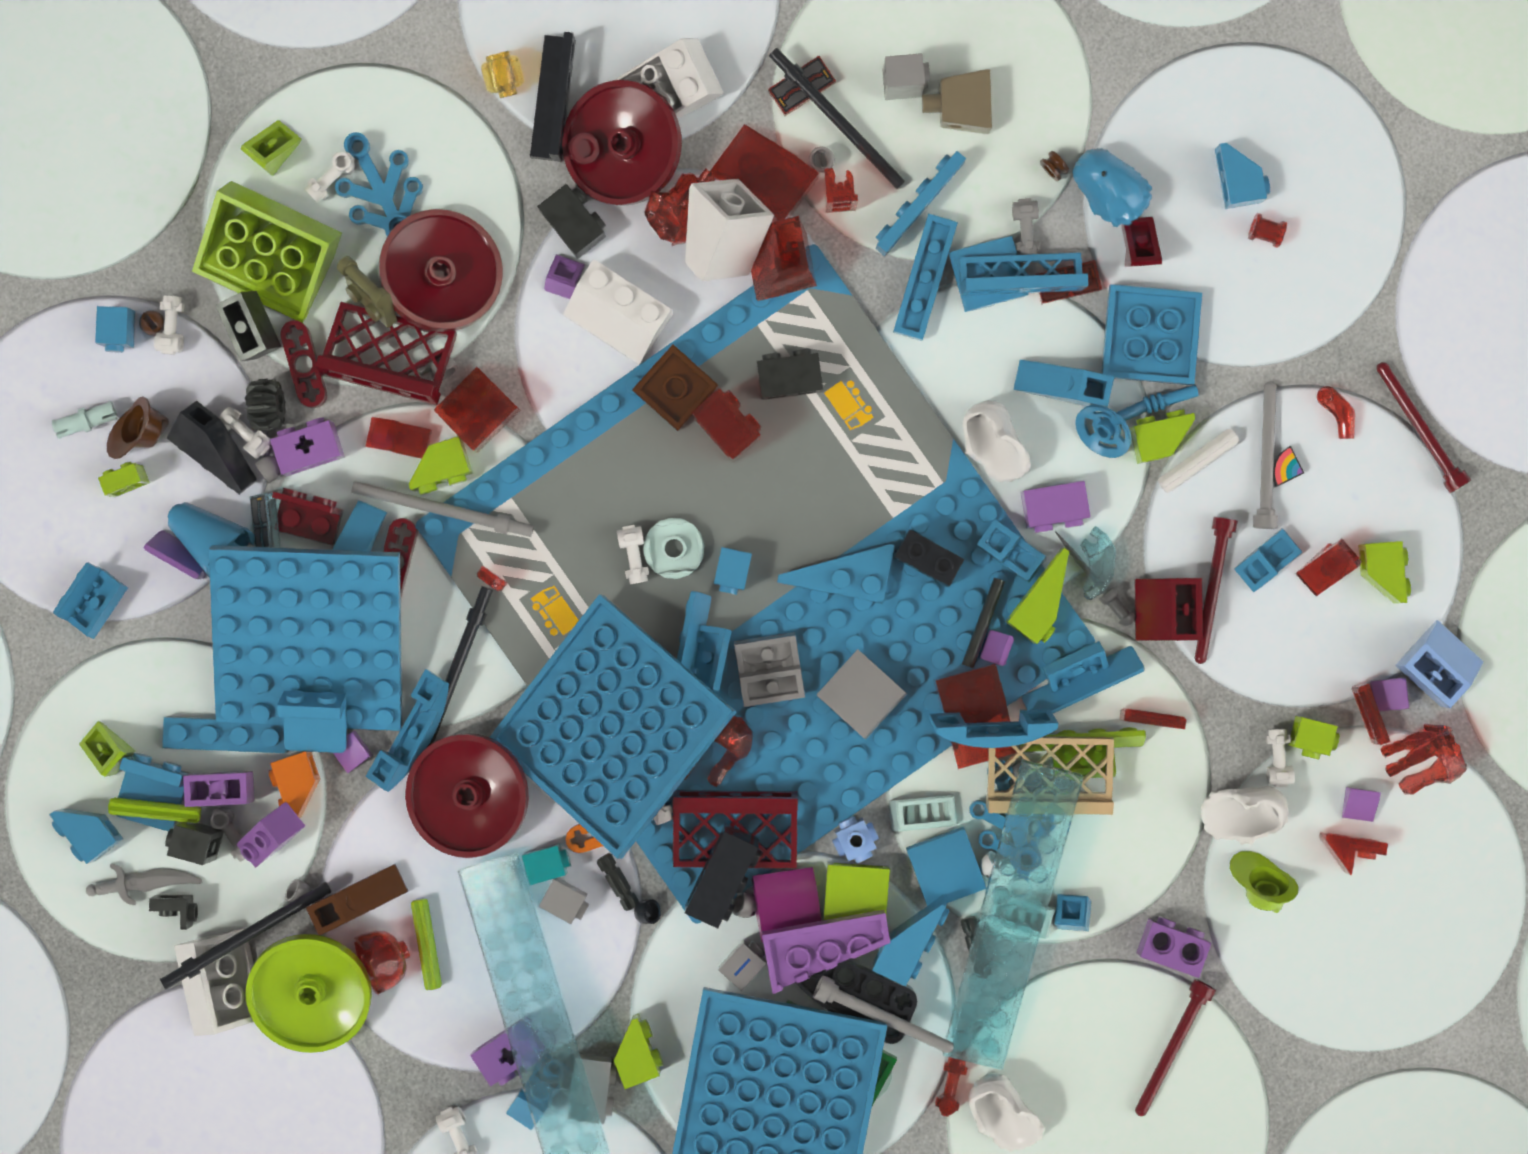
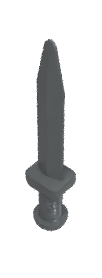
M1055 531L1060 541L1069 551V554L1102 592L1103 596L1099 600L1112 609L1120 619L1119 624L1123 626L1131 625L1135 619V614L1133 611L1129 612L1117 598L1118 593L1113 587L1108 591L1077 552Z

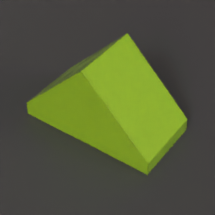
M277 120L245 142L240 149L273 176L300 144L302 138L280 120Z
M99 720L79 743L95 768L104 777L116 775L119 772L122 758L132 756L136 752Z

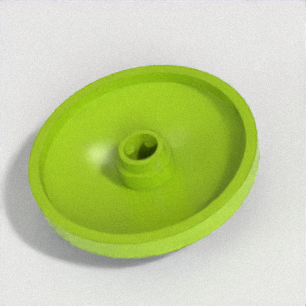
M315 934L289 936L267 947L255 961L246 983L247 1007L260 1031L278 1045L304 1053L324 1052L348 1042L363 1026L372 999L369 975L357 955L340 942Z

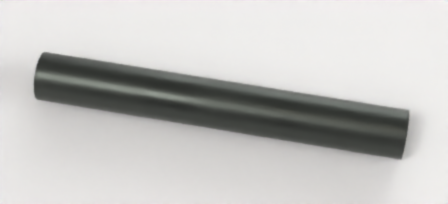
M993 578L962 665L974 668L1005 584L1003 580Z

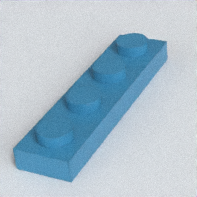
M958 151L952 157L946 154L935 167L939 171L932 180L927 177L916 189L915 192L919 195L912 204L906 201L895 215L899 219L892 227L886 224L876 236L879 242L875 249L884 257L964 165L966 158Z
M928 213L893 333L923 341L958 222Z
M164 717L162 748L288 753V750L284 747V725L229 723L216 722V719Z

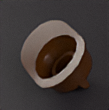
M139 397L132 407L113 425L107 440L108 456L113 459H119L132 448L153 447L168 426L169 419L156 409L150 407L146 397Z

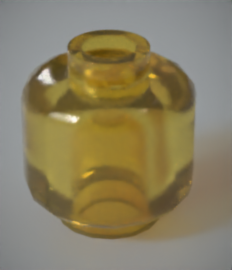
M509 50L486 56V62L481 64L480 67L486 90L489 93H498L500 98L517 94L516 88L522 86L525 82L519 58L516 55H510Z

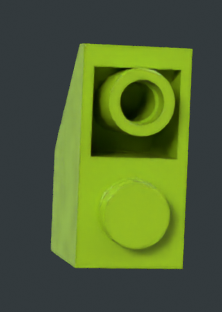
M1182 409L1166 413L1167 419L1155 421L1154 416L1137 419V425L1129 428L1137 464L1172 456L1193 424L1195 414H1185V410Z
M457 436L429 445L409 482L410 490L414 492L419 490L420 495L438 490L437 484L448 481L449 486L467 481L466 475L473 474L462 438Z
M1403 541L1358 545L1361 576L1392 603H1408L1407 596L1411 595V584L1409 578L1405 577V566L1408 565L1409 558L1407 548L1403 547Z
M639 1013L633 1015L614 1058V1063L624 1089L659 1077L661 1073L660 1067L664 1066L658 1048L652 1049L649 1038L653 1037L647 1019L641 1020Z

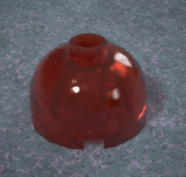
M373 930L356 936L354 938L356 940L354 942L356 954L366 968L369 977H373L370 980L373 991L379 995L397 986L404 978L407 970L405 959L410 958L405 942L403 940L398 942L394 935L384 930Z

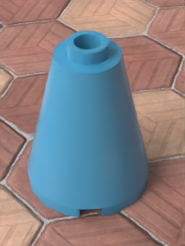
M188 502L174 505L167 516L168 527L209 578V548L211 545L247 547L249 543L254 545L255 535L248 528Z

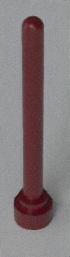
M1385 362L1379 363L1376 368L1377 372L1443 471L1444 475L1442 477L1445 480L1443 484L1448 492L1452 493L1470 482L1471 479L1465 470L1461 471L1459 467L1455 468L1388 364Z
M1213 517L1211 529H1214L1213 535L1216 536L1203 607V640H1197L1194 657L1198 664H1203L1207 660L1228 539L1232 538L1233 533H1236L1237 520Z
M1194 978L1189 988L1191 1000L1135 1108V1113L1140 1117L1147 1114L1202 1004L1206 1005L1207 1001H1211L1216 992L1215 988Z

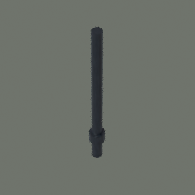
M775 48L770 53L769 57L785 73L784 77L791 85L795 83L879 172L898 189L905 180L803 75L805 71L797 63L794 65L778 48Z
M481 586L474 607L469 609L466 616L468 622L445 679L449 683L444 712L428 746L435 742L478 628L483 626L487 614L485 610L493 592L488 587Z
M327 882L322 883L195 959L190 957L183 961L181 967L160 978L165 990L187 977L191 979L201 973L200 970L330 894L332 891Z

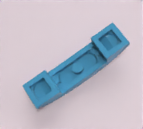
M425 669L411 694V697L416 699L417 702L389 752L379 751L365 777L384 791L389 792L410 772L413 763L427 748L440 723L447 701L449 683L430 670Z
M1050 709L1020 710L1019 721L965 723L960 712L929 714V721L936 734L955 743L981 748L1010 747L1028 743L1057 730L1059 724Z

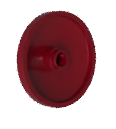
M629 80L604 82L587 91L571 109L563 130V157L573 181L590 197L612 205L638 204L658 194L668 184L677 169L682 150V134L679 121L668 101L649 86ZM589 133L599 143L598 157L591 163L577 164L568 156L567 144L574 135Z
M431 209L408 216L389 233L379 256L378 276L381 288H384L391 295L394 310L403 319L426 330L450 332L474 324L490 310L500 292L503 267L501 256L494 240L480 224L470 217L455 211Z
M460 733L434 742L417 757L407 777L405 800L413 826L428 844L451 856L473 858L496 851L514 837L527 813L529 791L526 776L520 763L505 746L484 735Z

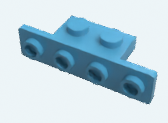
M691 591L686 604L683 630L679 637L680 646L677 660L711 690L719 691L731 630L706 626L712 598L698 591Z
M1098 641L1091 645L1083 646L1078 651L1063 658L1055 659L1050 664L1044 666L1043 669L1048 684L1023 695L1021 699L1027 710L1050 709L1052 713H1056L1144 672L1145 668L1132 646L1106 657L1104 648Z

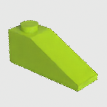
M1061 548L1005 621L1033 644H1038L1040 640L1045 643L1056 629L1052 625L1057 619L1069 551L1066 548Z

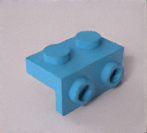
M87 562L77 573L75 580L65 595L61 597L53 614L71 623L87 637L94 639L128 587L106 570Z

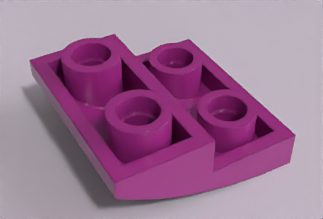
M813 867L752 877L757 906L756 917L761 942H763L762 931L821 921Z

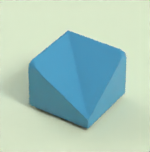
M1058 894L1055 915L1056 927L1061 930L1089 932L1092 904L1088 896Z

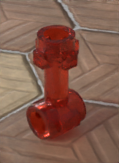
M949 1056L948 1061L944 1062L943 1070L948 1071L944 1092L939 1097H936L935 1106L939 1107L942 1116L949 1117V1115H952L959 1109L960 1104L955 1100L960 1075H966L968 1067L966 1066L967 1060Z

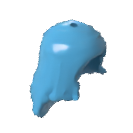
M1096 148L1087 150L1076 161L1072 171L1075 182L1088 199L1093 214L1101 216L1104 221L1111 222L1113 227L1130 225L1133 220L1140 217L1144 210L1149 207L1150 200L1152 199V194L1150 193L1152 186L1133 167L1117 158L1107 149Z

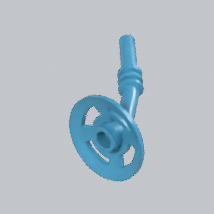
M1196 385L1163 395L1159 392L1156 393V397L1152 394L1149 399L1145 396L1143 401L1118 412H1114L1101 405L1086 406L1076 417L1077 433L1083 443L1093 452L1108 458L1123 456L1129 450L1132 443L1131 432L1125 421L1145 412L1152 414V410L1158 412L1160 408L1162 411L1165 410V406L1198 397V389ZM1086 418L1093 420L1092 426L1095 432L1090 434L1087 428ZM1120 424L1124 430L1125 439L1121 436ZM1100 441L1106 444H1116L1117 447L1103 445Z

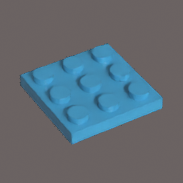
M1110 284L1101 374L1114 376V379L1193 386L1195 384L1202 293Z

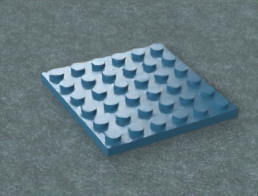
M211 545L209 548L216 722L284 725L283 717H277V704L284 691L332 692L346 694L347 729L401 731L400 552Z
M599 594L489 738L505 746L516 757L524 773L617 859H622L736 714V711L609 599Z
M704 987L672 1154H863L887 1024L876 1020Z

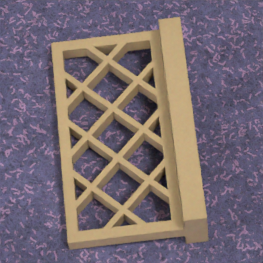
M1044 736L1024 743L1020 749L1016 745L1011 746L1016 753L1004 764L995 756L996 748H988V784L986 794L988 813L1113 815V737ZM1032 744H1040L1047 753L1034 764L1023 752ZM1046 744H1056V745L1053 746V747L1050 749ZM1062 745H1072L1079 753L1065 765L1054 753ZM1077 745L1086 746L1081 750ZM1094 745H1106V757L1097 765L1085 754ZM1019 756L1031 766L1020 779L1008 769ZM1052 756L1063 768L1049 780L1038 768ZM1083 756L1093 769L1080 780L1069 768ZM995 762L1000 766V768L996 772ZM1105 764H1106V773H1104V772L1101 770V768H1102ZM1003 771L1015 781L1007 791H994L995 779ZM1036 771L1047 783L1038 791H1029L1023 782ZM1067 771L1077 784L1070 791H1060L1054 783ZM1098 772L1105 779V792H1092L1085 783ZM1020 786L1024 791L1015 790ZM1050 786L1054 789V791H1046V790H1047ZM1082 787L1086 792L1077 791Z

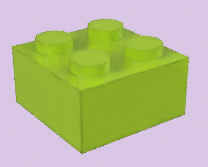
M131 461L120 465L121 468L118 470L109 469L102 473L103 476L98 477L104 495L114 498L150 483L143 465L131 463Z

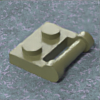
M350 256L342 258L337 264V270L345 276L348 286L345 290L349 297L355 303L360 301L365 306L368 315L375 322L380 320L387 328L396 323L397 318L391 295L384 288H378L359 270L356 261Z

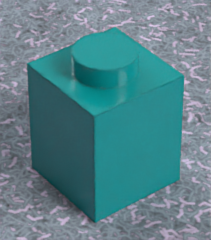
M560 843L529 851L522 855L529 885L566 876L568 873L567 867H571L567 849L562 850Z

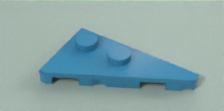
M888 544L778 575L777 583L883 603L895 545Z

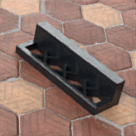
M564 32L563 37L544 35L530 158L557 162L562 160L563 130L567 118L576 45L574 34L571 32Z

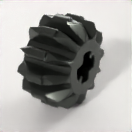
M268 378L251 381L246 388L247 395L245 396V409L247 410V419L250 426L256 430L263 431L280 429L285 422L286 401L284 400V391L281 384L275 379L268 380Z

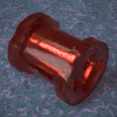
M1256 213L1250 226L1248 239L1254 240L1257 238L1273 244V247L1278 248L1283 241L1287 222L1281 221L1278 223L1262 217V214Z

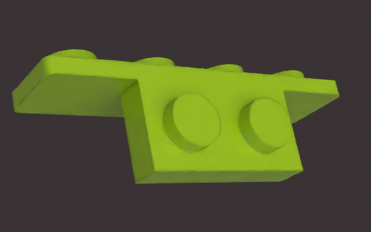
M1134 727L1122 728L1115 732H1107L1105 729H1092L1088 733L1063 730L1057 734L1046 736L1113 737L1114 748L1143 746L1146 739V731L1137 730ZM1032 744L1024 752L1046 750L1040 744ZM1046 744V745L1051 749V748H1052L1053 746H1055L1056 744ZM1062 745L1054 754L1066 765L1079 752L1072 745ZM1086 745L1077 746L1082 750ZM1094 745L1085 754L1097 765L1106 757V745ZM1115 754L1113 759V777L1116 776ZM1051 756L1054 776L1063 767ZM1082 756L1069 769L1079 779H1082L1093 767ZM1106 764L1101 768L1104 773H1106ZM1066 771L1058 780L1073 778ZM1097 772V773H1096L1094 776H1092L1091 778H1103V777Z

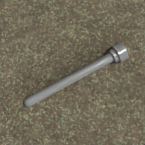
M1271 381L1264 385L1260 509H1257V515H1253V528L1278 529V516L1275 515V509H1272L1276 384Z
M823 975L815 988L813 998L825 1003L828 1001L832 1003L835 1001L876 1021L886 1023L887 1026L945 1053H950L954 1048L951 1041L839 990V986L834 984L835 980Z

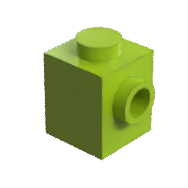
M1295 716L1290 735L1291 743H1288V746L1303 749L1302 756L1320 760L1321 754L1330 756L1331 751L1337 749L1340 734L1336 732L1338 726Z

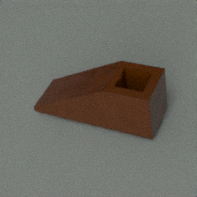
M393 864L306 907V910L320 936L407 893L408 889L396 864Z

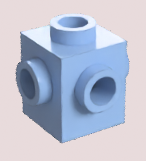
M852 816L838 823L840 828L835 830L837 838L832 841L840 857L846 855L848 861L855 859V862L859 863L873 856L871 851L877 849L874 841L878 840L879 837L872 822L865 824L863 818L856 819L855 816ZM859 835L862 838V843L859 846L851 845L850 839L852 836Z

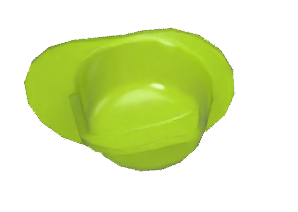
M1241 851L1234 854L1231 858L1229 869L1232 876L1246 889V897L1255 908L1278 913L1282 910L1284 903L1294 900L1298 895V884L1295 879L1263 855L1252 851Z

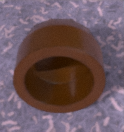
M149 310L141 315L139 326L144 333L155 336L156 333L163 332L165 318L159 312ZM148 316L157 326L155 329H152L145 320Z

